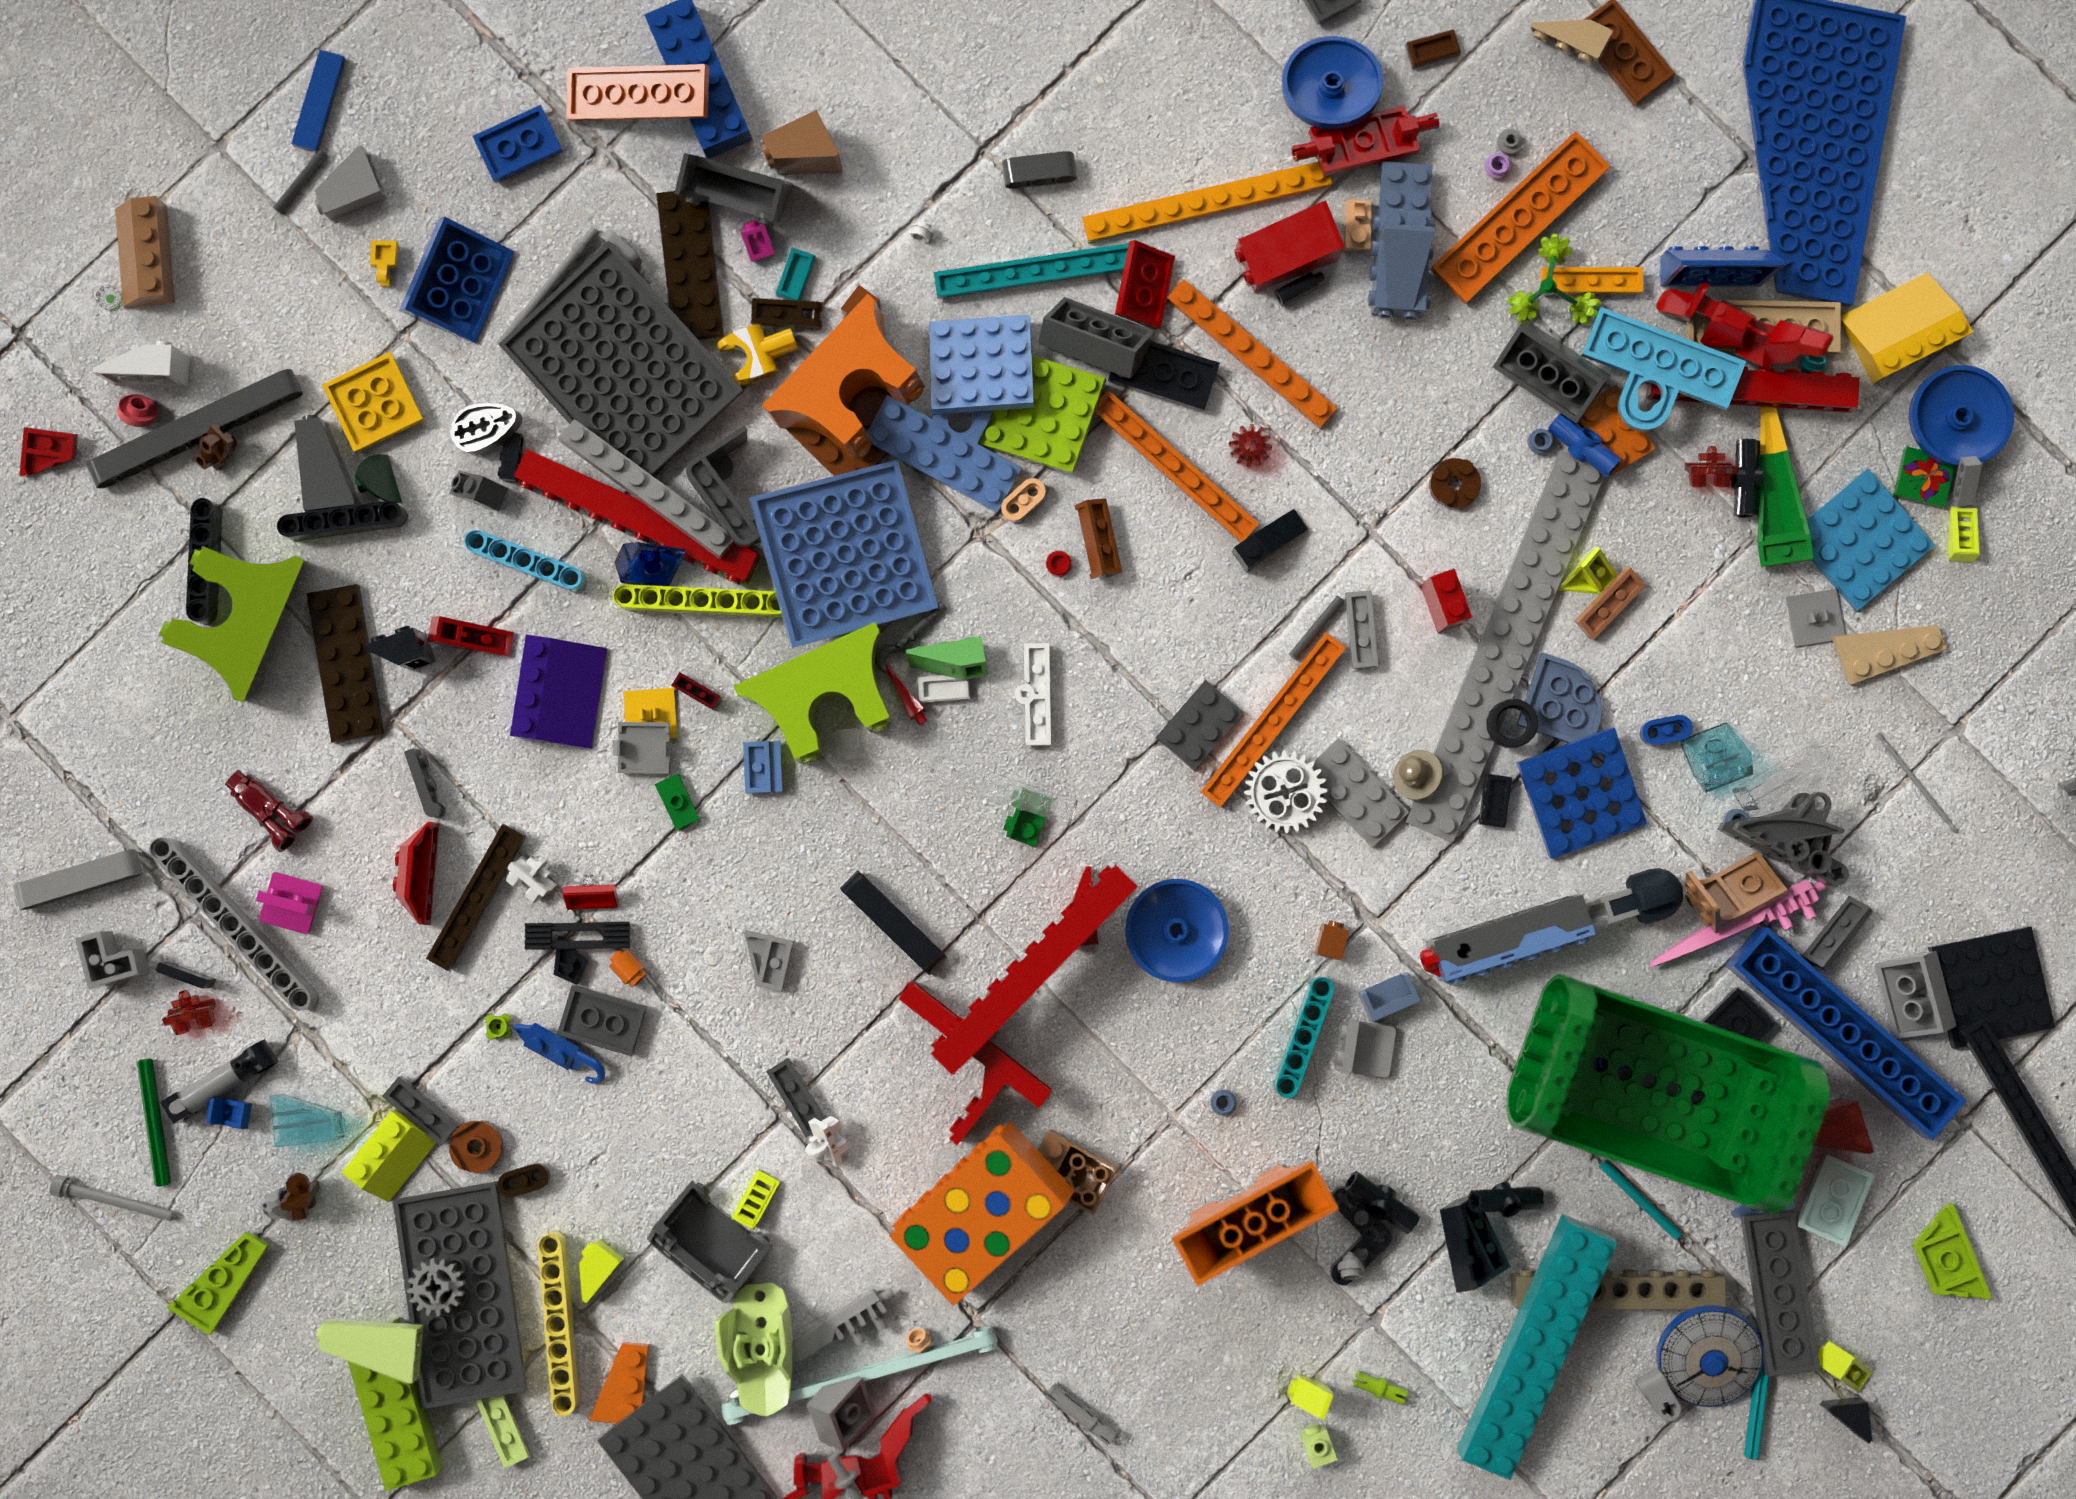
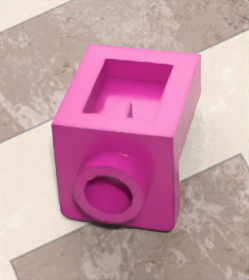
M752 220L743 224L744 228L740 229L751 262L775 254L765 224L759 223L758 220Z

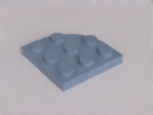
M1544 652L1540 653L1525 698V702L1535 710L1538 717L1537 732L1567 743L1597 733L1601 721L1602 704L1600 694L1597 693L1591 677L1574 663ZM1520 712L1516 725L1527 728L1526 717Z

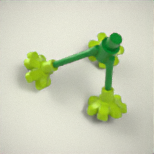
M1552 234L1551 240L1547 237L1541 239L1543 248L1538 250L1539 256L1546 257V262L1549 264L1546 279L1541 282L1540 289L1537 292H1530L1525 295L1522 290L1514 293L1515 296H1511L1507 300V303L1512 306L1509 308L1510 315L1518 314L1516 320L1519 323H1523L1526 317L1530 321L1535 319L1536 311L1539 309V304L1535 300L1544 293L1546 295L1556 294L1571 303L1569 311L1573 314L1572 320L1576 324L1581 322L1582 325H1588L1590 323L1589 316L1591 318L1597 316L1598 311L1594 308H1598L1601 305V301L1593 299V293L1586 292L1584 296L1579 295L1574 299L1559 290L1557 283L1553 280L1555 262L1559 265L1563 264L1566 260L1565 256H1570L1573 249L1567 247L1570 243L1568 237H1563L1559 240L1558 234Z

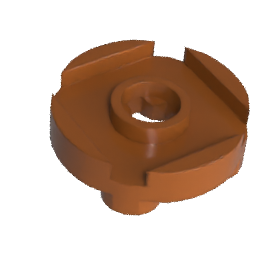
M485 1120L470 1121L459 1126L454 1131L451 1145H449L450 1157L459 1169L473 1173H481L492 1168L498 1162L504 1150L499 1131ZM475 1139L476 1142L482 1143L480 1153L470 1150V1147L473 1146L472 1140Z

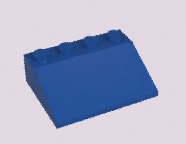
M445 216L439 218L399 311L433 327L476 343L515 251Z
M1674 246L1668 248L1660 256V285L1699 286L1701 283L1704 284L1706 282L1710 286H1762L1785 266V260L1769 250H1759L1757 246L1745 247L1743 250H1734L1732 246L1720 247L1718 250H1709L1707 246L1695 247L1693 250H1684V247Z

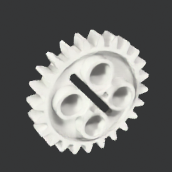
M1283 750L1282 757H1279L1278 753L1274 751L1272 752V760L1265 755L1263 756L1265 764L1256 762L1255 766L1258 771H1249L1253 780L1245 781L1247 785L1251 786V789L1244 791V794L1251 795L1252 799L1248 800L1246 804H1254L1250 814L1257 812L1260 814L1257 822L1263 819L1267 820L1265 828L1275 824V832H1278L1281 826H1284L1285 833H1289L1291 826H1293L1295 831L1298 832L1300 831V823L1307 828L1310 826L1308 818L1316 821L1318 818L1314 812L1322 813L1324 811L1319 806V803L1327 802V799L1321 796L1322 793L1328 792L1327 788L1321 787V784L1327 781V779L1318 777L1323 770L1313 769L1316 763L1315 760L1309 764L1306 763V754L1298 759L1297 751H1294L1291 757L1288 756L1287 750ZM1295 768L1300 771L1301 779L1299 782H1292L1289 779L1288 773L1291 769ZM1266 776H1273L1276 779L1277 785L1275 789L1270 790L1265 787L1264 779ZM1304 783L1308 784L1307 788L1290 793L1289 798L1285 794L1271 799L1264 798L1267 794L1284 789L1283 785L1286 788H1291ZM1298 793L1307 795L1309 802L1306 807H1301L1296 803ZM1274 800L1283 803L1284 811L1282 814L1273 812L1271 805Z

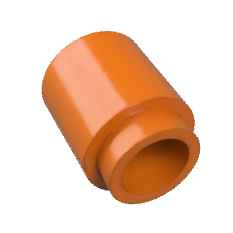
M620 949L609 959L612 962L609 965L610 969L625 985L628 984L631 988L647 975L644 971L645 967L629 949L625 952Z

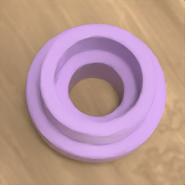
M1501 153L1490 155L1485 162L1486 173L1495 179L1505 177L1510 170L1509 159ZM1498 163L1501 166V170H1495L1493 164Z

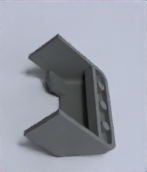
M684 153L674 194L687 196L686 201L693 204L701 205V201H706L760 217V223L774 226V222L780 223L792 191L793 183L705 157Z
M745 425L691 460L686 468L689 482L733 542L740 547H749L761 543L755 519L752 521L723 482L733 472V463L728 454L747 442L748 429Z

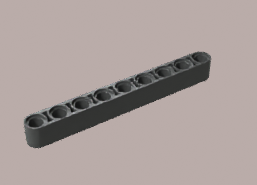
M292 369L281 370L89 460L86 466L98 489L110 487L200 445V440L207 435L210 425L217 423L221 432H227L298 399L303 395L302 389Z

